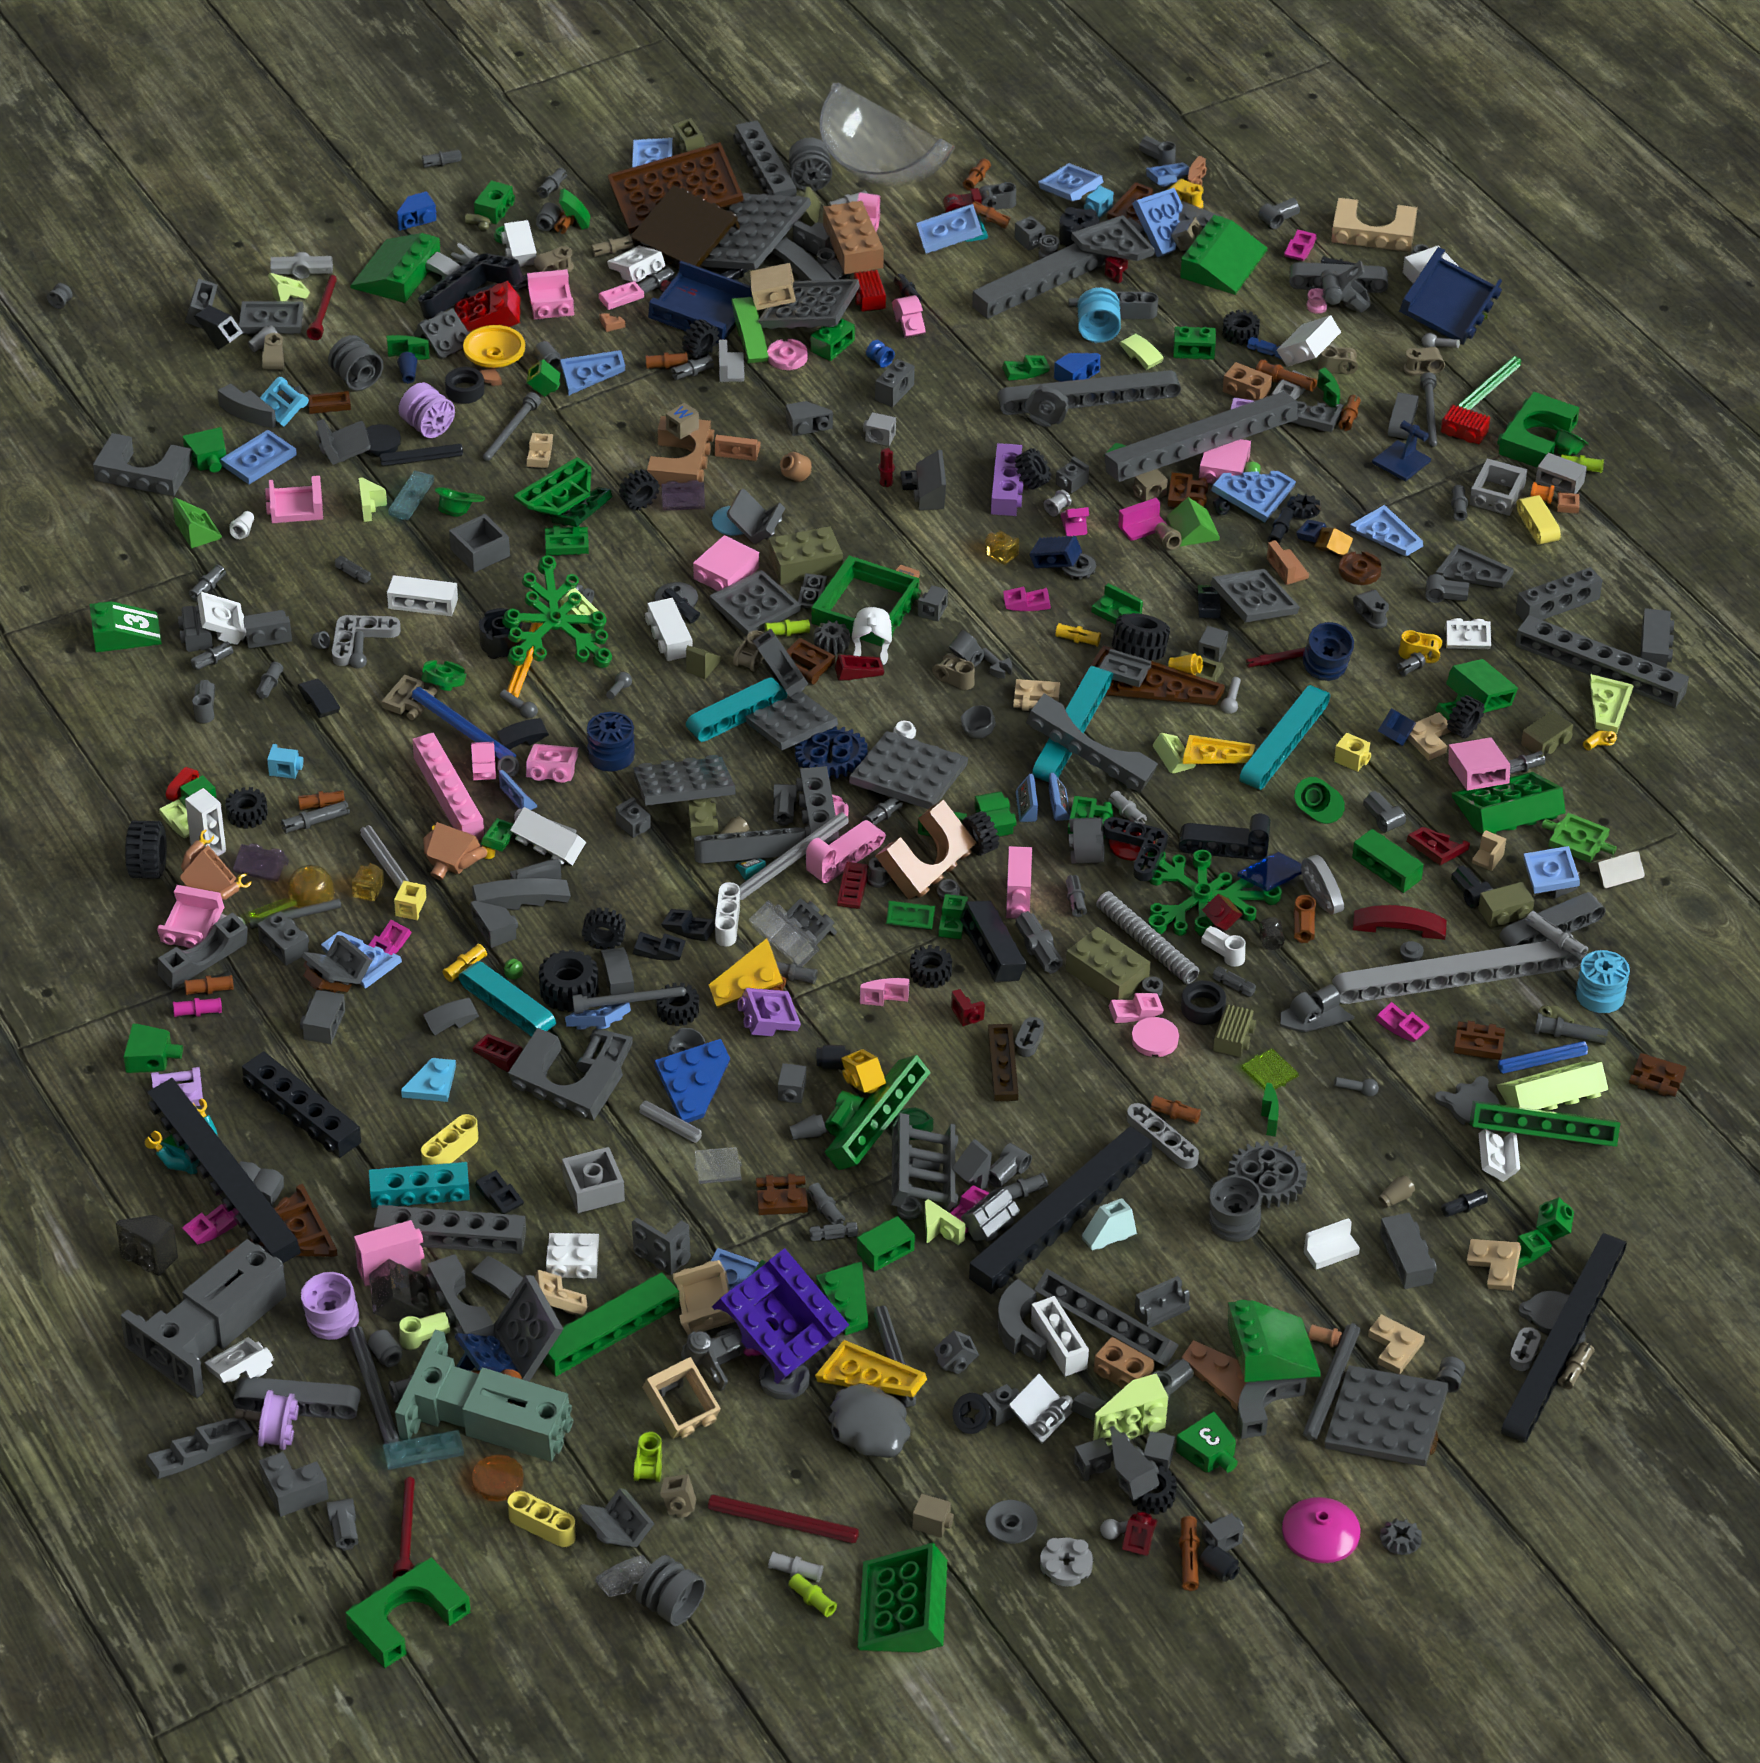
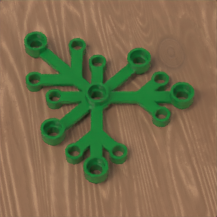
M550 555L541 557L537 568L545 577L546 589L536 582V576L533 573H526L522 579V584L533 590L527 592L525 603L533 606L541 614L520 613L516 609H509L505 612L502 619L503 624L511 629L508 634L509 640L512 642L524 641L520 646H514L510 649L507 656L508 661L515 666L522 665L527 656L526 652L532 647L534 649L533 659L543 661L547 651L542 646V637L551 629H562L575 640V658L577 661L586 662L591 652L594 655L593 662L596 666L600 668L608 667L612 659L611 652L607 648L600 649L594 644L602 645L607 641L608 633L602 630L607 621L605 614L601 611L591 613V615H568V612L580 605L582 598L576 592L570 593L567 602L558 608V601L571 589L577 587L579 578L574 574L567 575L564 584L556 590L553 574L556 561ZM539 596L548 602L549 608L539 600ZM520 622L543 623L535 632H522L518 628ZM570 624H588L596 633H580Z
M1197 850L1193 854V865L1198 870V883L1196 884L1184 875L1186 858L1183 855H1175L1172 858V865L1165 861L1166 854L1164 852L1157 869H1161L1164 872L1156 870L1149 882L1152 885L1158 886L1163 881H1178L1192 891L1191 897L1179 905L1152 904L1150 906L1151 916L1149 917L1148 925L1161 935L1166 930L1167 925L1176 919L1173 932L1178 936H1183L1187 933L1188 924L1185 922V912L1198 904L1199 916L1195 919L1194 929L1198 935L1203 936L1207 928L1213 927V922L1202 909L1217 894L1229 898L1237 909L1243 912L1242 917L1244 920L1253 921L1256 919V908L1249 906L1242 900H1264L1268 905H1276L1281 900L1282 890L1278 885L1269 884L1264 887L1263 891H1240L1244 887L1252 888L1255 885V876L1252 873L1243 874L1241 879L1232 884V875L1228 872H1223L1219 874L1217 879L1208 884L1207 868L1211 865L1212 856L1207 850ZM1148 852L1147 856L1154 857L1156 854ZM1220 887L1226 888L1225 890H1218Z

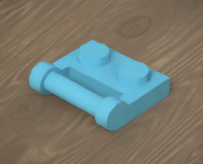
M278 377L260 397L275 410L276 421L283 427L309 401L305 395L299 394L289 386L287 380L283 377ZM284 391L293 399V402L289 404L277 393Z

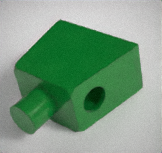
M222 427L183 436L184 447L191 448L192 462L197 470L210 469L214 473L221 470L220 459L226 456Z
M133 1023L124 1054L126 1073L164 1071L168 1058H182L183 1046L171 1044L170 1032L168 1030Z

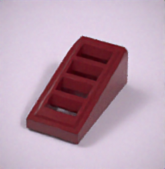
M838 655L835 664L837 678L841 681L881 676L885 672L879 657Z
M846 862L837 906L860 909L868 880L867 864ZM845 895H847V896H854V897H857V898L845 897Z
M486 1034L472 1047L473 1052L508 1073L523 1051L521 1046L490 1034Z

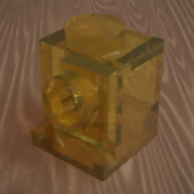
M1001 530L995 534L991 532L986 537L985 553L1003 565L1019 555V538L1015 537L1013 539Z
M375 864L361 865L355 878L352 879L353 897L375 901L384 883L383 869H380ZM362 887H369L370 890L362 889Z

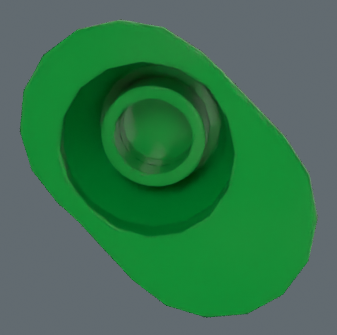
M1552 424L1557 428L1554 442L1558 454L1576 456L1584 446L1589 445L1579 436Z
M441 487L435 488V492L439 494L438 510L450 516H462L468 512L472 502L485 500L484 496L478 494L458 492Z
M1307 777L1302 779L1294 790L1296 804L1315 820L1330 824L1342 817L1345 810L1344 799L1337 790L1317 777Z

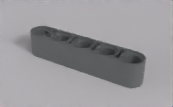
M1294 263L1289 269V282L1294 289H1322L1320 278L1324 270L1332 269L1340 275L1353 265ZM1363 265L1364 273L1356 281L1368 293H1382L1388 288V271L1386 268ZM1356 269L1351 276H1354L1357 273L1358 269Z
M795 827L697 836L694 838L695 861L698 863H713L780 857L806 838L805 829Z
M1587 892L1537 914L1565 933H1571L1599 921L1605 915L1606 908L1592 893ZM1528 918L1506 926L1499 936L1507 947L1549 941L1550 939L1527 925L1525 920Z
M243 1377L238 1380L233 1405L245 1411L261 1412L267 1391L272 1390L273 1395L288 1397L290 1393L294 1394L297 1405H299L298 1416L353 1419L357 1415L361 1392L357 1387L351 1385Z

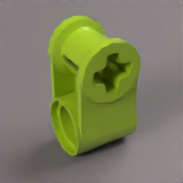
M646 1432L638 1440L637 1458H635L634 1481H639V1479H655L656 1482H660L662 1472L661 1438L654 1432Z

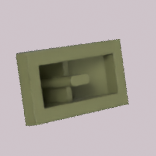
M687 645L686 672L706 679L721 662L722 656Z

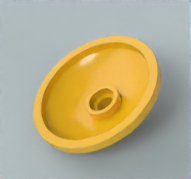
M490 325L472 331L465 338L463 349L465 356L476 365L485 368H502L513 364L522 357L525 351V340L518 331L510 327Z

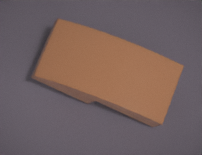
M1198 156L1193 162L1188 173V182L1202 186L1203 181L1201 178L1206 173V158Z

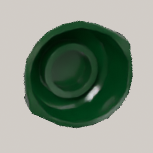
M920 1108L903 1109L894 1118L895 1123L900 1113L909 1115V1125H912V1128L928 1132L933 1131V1118Z

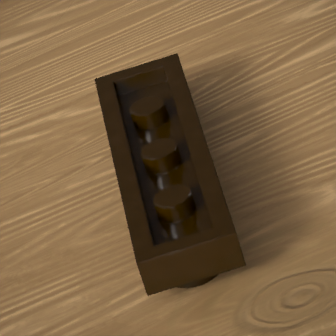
M988 1024L994 1101H1018L1019 1093L1012 1024Z

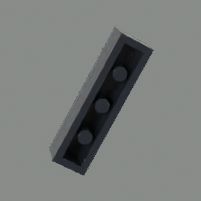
M966 902L960 916V921L994 982L1019 981L1026 967L1025 959L1019 952L1016 943L1010 936L1007 927L1004 925L992 902Z

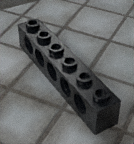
M265 1051L242 1066V1080L245 1086L257 1092L265 1102L271 1103L280 1114H284L291 1119L295 1126H300L311 1139H316L328 1152H332L341 1158L361 1143L359 1125Z

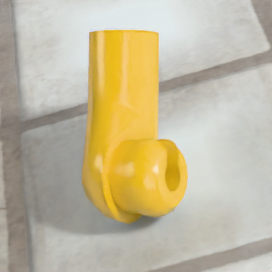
M1597 731L1583 741V746L1586 750H1591L1597 745L1610 746L1616 741L1617 735L1613 731Z

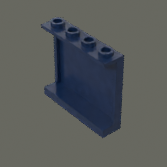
M1437 247L1404 297L1399 312L1451 339L1459 340L1460 344L1464 345L1468 338L1470 340L1473 338L1477 330L1475 328L1476 325L1480 326L1485 318L1483 314L1485 312L1489 313L1494 304L1492 300H1497L1502 292L1500 288L1502 279H1499L1497 284L1493 285L1443 259L1445 250Z
M680 261L679 273L659 299L652 298L649 302L648 318L683 331L690 330V325L694 324V321H699V319L705 320L718 328L719 335L717 336L719 339L715 342L719 343V340H725L736 326L731 300L752 297L753 299L751 286ZM688 291L693 292L696 295L689 294Z

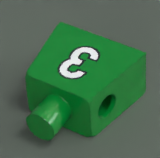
M1214 1411L1177 1435L1176 1452L1204 1472H1211L1218 1466H1221L1229 1473L1238 1464V1461L1233 1457L1236 1446L1235 1438Z

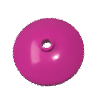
M1313 1497L1301 1500L1287 1511L1283 1519L1282 1534L1287 1546L1296 1555L1311 1562L1332 1563L1340 1561L1356 1549L1360 1539V1524L1356 1515L1343 1503L1330 1498Z

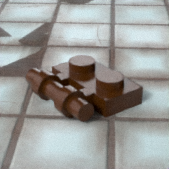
M1172 473L1168 506L1177 507L1189 497L1204 507L1207 502L1205 495L1208 492L1207 479L1201 477L1199 481L1192 480L1193 474Z
M1468 1020V1023L1458 1021L1454 1053L1501 1060L1505 1028L1496 1027V1024L1490 1023L1489 1026L1475 1024V1021Z
M1640 1053L1629 1084L1636 1085L1638 1089L1644 1091L1649 1089L1659 1092L1658 1095L1664 1097L1666 1095L1676 1097L1686 1072V1066Z
M791 1173L787 1176L773 1177L772 1174L756 1178V1188L766 1187V1190H757L758 1214L808 1213L806 1188H796V1185H805V1175L795 1176V1173ZM788 1186V1189H774V1187Z

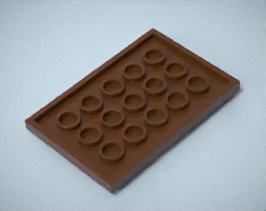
M721 142L607 175L630 234L635 232L673 185L680 189L684 188L695 196H701L705 201L711 204L715 203L720 208L744 201Z

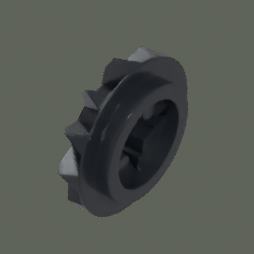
M1298 493L1296 497L1291 496L1287 502V507L1294 511V517L1300 519L1316 517L1321 511L1320 500L1315 499L1314 495L1308 496L1307 493L1305 495Z
M967 1393L956 1401L953 1408V1420L959 1430L967 1434H977L987 1428L988 1421L992 1419L990 1416V1409L992 1407L986 1401L987 1398L977 1393ZM971 1407L974 1410H980V1412H978V1414L975 1415V1420L970 1417H965L966 1415H968V1413L971 1412Z

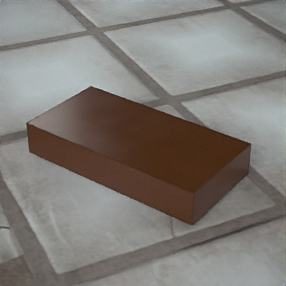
M349 391L307 395L310 414L351 410Z

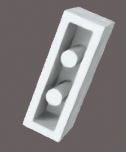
M393 575L387 591L388 609L452 616L458 601L457 583Z
M673 598L648 603V612L645 613L647 625H651L653 638L658 640L660 653H664L667 661L685 658L687 645L692 646V638Z
M203 788L185 799L190 842L192 845L196 840L199 841L201 832L207 830L203 834V838L210 840L214 835L213 841L208 845L219 856L226 852L221 803Z
M525 807L510 830L516 835L515 840L525 846L528 843L534 845L533 849L542 855L546 853L553 855L551 859H559L561 865L566 862L573 866L586 844L577 834Z
M1053 1296L1033 1303L1031 1324L1037 1334L1047 1341V1349L1063 1375L1066 1377L1087 1369L1089 1349L1056 1297Z

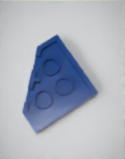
M721 1039L657 1059L654 1062V1066L678 1118L687 1123L704 1118L721 1078L728 1067L730 1057Z

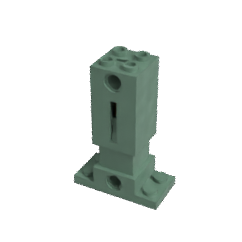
M435 1329L395 1411L399 1439L409 1442L413 1433L416 1434L418 1432L421 1422L438 1427L442 1420L465 1427L466 1436L552 1462L555 1454H559L562 1450L565 1432L569 1433L573 1424V1418L570 1415L572 1405L569 1404L568 1393L483 1367L479 1374L455 1367L454 1359L448 1356V1343H446L445 1332Z

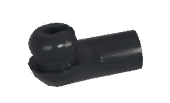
M1218 496L1213 501V506L1217 514L1226 515L1230 510V505H1226L1229 501L1221 496Z

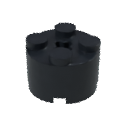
M1066 208L1065 213L1060 217L1059 243L1068 247L1075 243L1071 239L1072 232L1099 224L1097 212L1093 209Z
M506 608L489 610L485 613V617L479 620L480 646L491 659L507 657L512 647L520 646L524 642H512L509 640L508 634L511 629L507 628L502 622L505 612L509 610ZM520 622L518 628H520V629L522 630V632H523V622Z

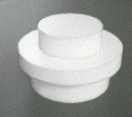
M900 721L894 727L893 732L910 739H913L916 735V729L909 721Z

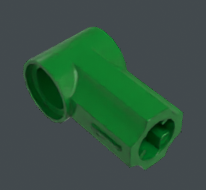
M843 1090L837 1098L835 1109L825 1122V1128L831 1135L837 1137L866 1099Z

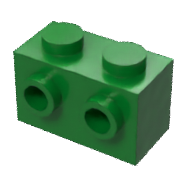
M841 318L837 326H822L811 335V352L832 361L855 341V324Z
M1175 327L1173 358L1214 360L1216 328Z

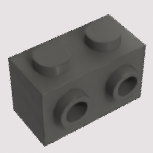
M281 911L257 923L259 940L285 966L301 958L304 952H309V937L306 932L301 931L290 917L287 918Z

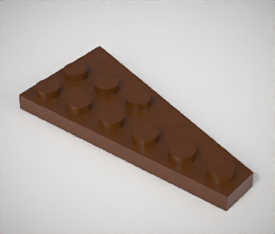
M1103 645L1090 666L1099 668L1106 655L1109 654V650L1113 648ZM1151 661V668L1147 671V675L1140 687L1112 679L1105 695L1216 705L1224 693L1225 685ZM1085 674L1083 675V677L1081 678V680H1080L1079 683L1077 684V689H1078L1080 683L1082 682V680H1083Z

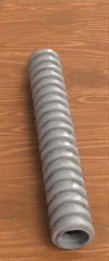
M1107 891L1098 898L1097 908L1105 913L1107 917L1111 918L1122 930H1125L1130 937L1134 938L1160 963H1163L1184 984H1190L1198 977L1199 968L1194 963L1190 962L1173 945H1170L1164 937H1161L1135 912H1132L1112 892Z

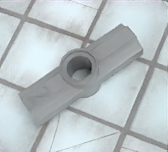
M299 252L294 257H271V273L294 275L299 279H305L310 274H333L332 256H310L305 252Z

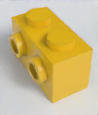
M861 1049L841 1058L845 1068L842 1071L843 1076L848 1084L850 1083L864 1093L876 1092L880 1086L886 1084L878 1057Z

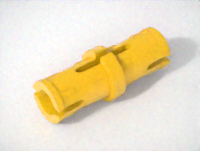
M1058 623L1056 628V637L1074 640V643L1078 644L1083 642L1099 646L1101 640V633L1084 630L1081 626L1076 628Z
M477 944L466 954H460L454 963L443 969L444 977L449 982H453L462 971L487 956L485 948L481 944Z

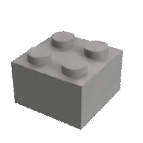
M609 1147L562 1159L563 1179L577 1213L625 1201L624 1181Z

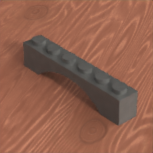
M1045 693L1035 704L1026 721L1034 730L1040 731L1052 741L1061 744L1073 754H1077L1091 765L1098 767L1110 777L1116 778L1128 788L1138 793H1141L1158 765L1157 762L1140 752L1115 750L1093 741L1074 725L1067 715L1063 704Z

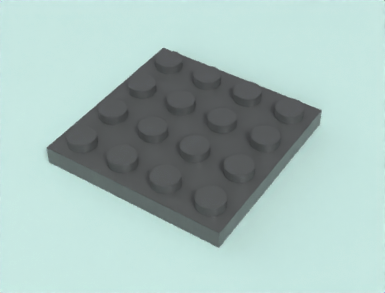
M859 279L794 281L793 290L796 302L766 308L759 319V323L762 328L776 329L778 327L793 329L796 327L837 326L860 287Z
M886 731L850 775L849 783L929 809L940 801L968 765V757Z
M709 755L705 759L685 758L680 762L666 760L656 765L642 763L639 767H633L634 778L645 806L736 794L734 782L722 757L717 755Z
M1349 1365L1325 1439V1448L1426 1467L1448 1392V1383Z

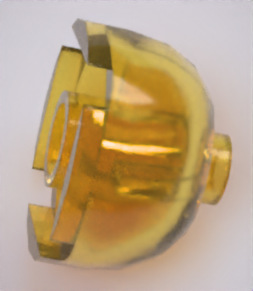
M302 866L297 868L289 878L288 896L291 899V903L298 908L333 899L334 886L332 878L320 866Z

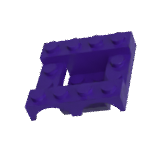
M785 1248L738 1286H735L723 1295L712 1306L714 1310H722L736 1321L742 1334L741 1342L747 1349L757 1350L767 1358L774 1370V1382L776 1384L780 1383L849 1326L848 1322ZM767 1321L774 1325L775 1331L767 1323Z

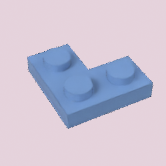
M1183 162L1146 168V175L1159 186L1166 187L1170 186L1171 183L1177 182V179L1184 178V175H1188L1190 169Z
M630 1004L607 1005L598 1010H585L584 1013L574 1014L573 1012L565 1017L566 1026H576L577 1029H586L590 1026H596V1029L608 1028L612 1022L622 1020V1016L631 1011Z

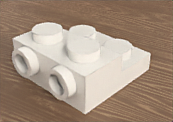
M640 245L607 261L609 269L620 272L622 279L631 282H639L646 275L656 274L665 267L661 251Z
M201 592L197 600L202 628L216 631L219 640L238 645L246 635L241 604Z
M549 1233L546 1261L547 1272L561 1276V1278H597L599 1234Z
M247 1337L204 1363L209 1372L225 1383L238 1379L241 1373H244L250 1379L260 1377L266 1373V1369L272 1366L271 1362L274 1359L267 1347L263 1348L260 1342H254Z

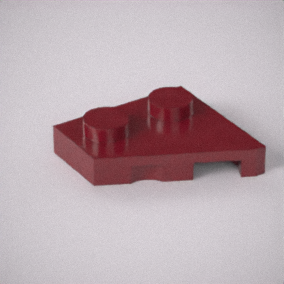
M1425 827L1408 834L1406 841L1439 865L1468 851L1470 846L1468 841L1464 840L1462 844L1450 841V835L1437 833Z

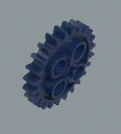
M833 727L832 730L817 733L813 737L798 743L795 747L796 762H798V767L813 768L827 766L829 778L831 775H834L836 779L839 777V774L846 777L848 771L853 773L855 768L868 755L865 738L860 737V733L854 734L853 729L845 731V727H842L840 730H837V727ZM834 741V746L832 747V762L829 763V759L831 757V742Z

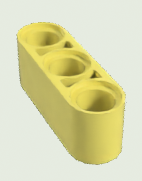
M1539 495L1517 500L1518 514L1538 545L1560 540L1559 525Z
M469 1114L461 1115L427 1141L421 1148L422 1165L452 1163L475 1145L478 1141L477 1119Z
M516 1491L509 1496V1520L514 1525L560 1547H568L575 1542V1519L571 1514L523 1491Z

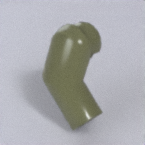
M468 213L465 216V223L478 225L481 231L489 230L491 222L488 218Z
M1544 1005L1539 1009V1013H1542L1545 1017L1556 1019L1562 1017L1564 1022L1574 1023V1019L1558 1006Z

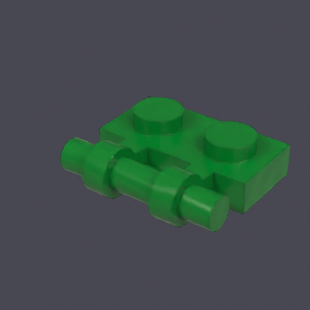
M553 526V528H545L546 555L589 554L588 527L560 528V526Z
M1074 796L1070 818L1098 816L1102 818L1104 828V821L1113 816L1112 804L1105 802L1103 806L1097 805L1096 798ZM1068 825V834H1073V832H1070V825Z

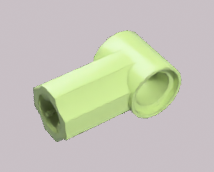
M445 1312L420 1319L413 1316L403 1318L399 1324L400 1345L405 1349L413 1350L420 1347L422 1341L431 1339L435 1329L445 1332V1334L450 1333V1325Z

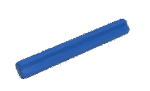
M1584 1041L1501 1059L1498 1061V1069L1500 1073L1504 1074L1588 1054V1046Z

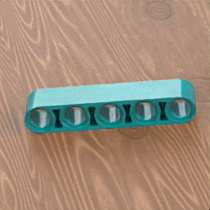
M767 678L692 714L686 721V728L699 741L704 742L746 722L747 715L754 713L758 709L770 706L776 701L786 699L788 694L773 678Z
M476 961L459 974V980L465 989L531 1037L537 1028L548 1031L556 1025V1020L548 1009L483 962Z

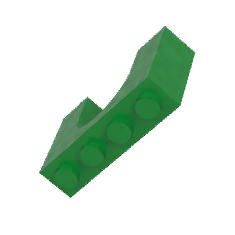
M1533 392L1529 399H1525L1522 409L1517 410L1514 420L1508 423L1504 434H1500L1497 445H1499L1498 454L1538 468L1548 453H1554L1555 442L1529 433L1527 429L1547 427L1557 431V428L1552 425L1554 424L1560 429L1572 432L1578 422L1580 407Z
M432 1557L418 1563L412 1570L403 1576L396 1577L392 1583L381 1590H376L370 1597L354 1604L345 1612L347 1628L384 1668L406 1655L405 1638L387 1620L389 1613L397 1606L408 1602L424 1603L430 1606L448 1626L471 1613L469 1596Z

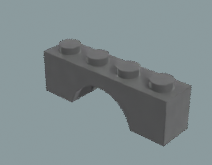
M234 913L229 914L216 922L208 936L195 947L188 950H180L178 947H175L158 958V976L173 990L183 984L184 980L191 979L246 945L248 927Z
M456 1254L428 1263V1274L425 1275L427 1285L430 1289L434 1288L436 1301L440 1307H444L449 1324H453L455 1327V1335L460 1333L495 1337L494 1324L485 1307L470 1306L457 1298L458 1294L466 1288L465 1271Z

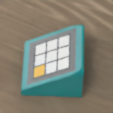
M760 858L748 859L735 864V867L745 881H747L765 868L766 862Z

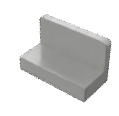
M719 340L720 382H743L744 353L727 352V340Z

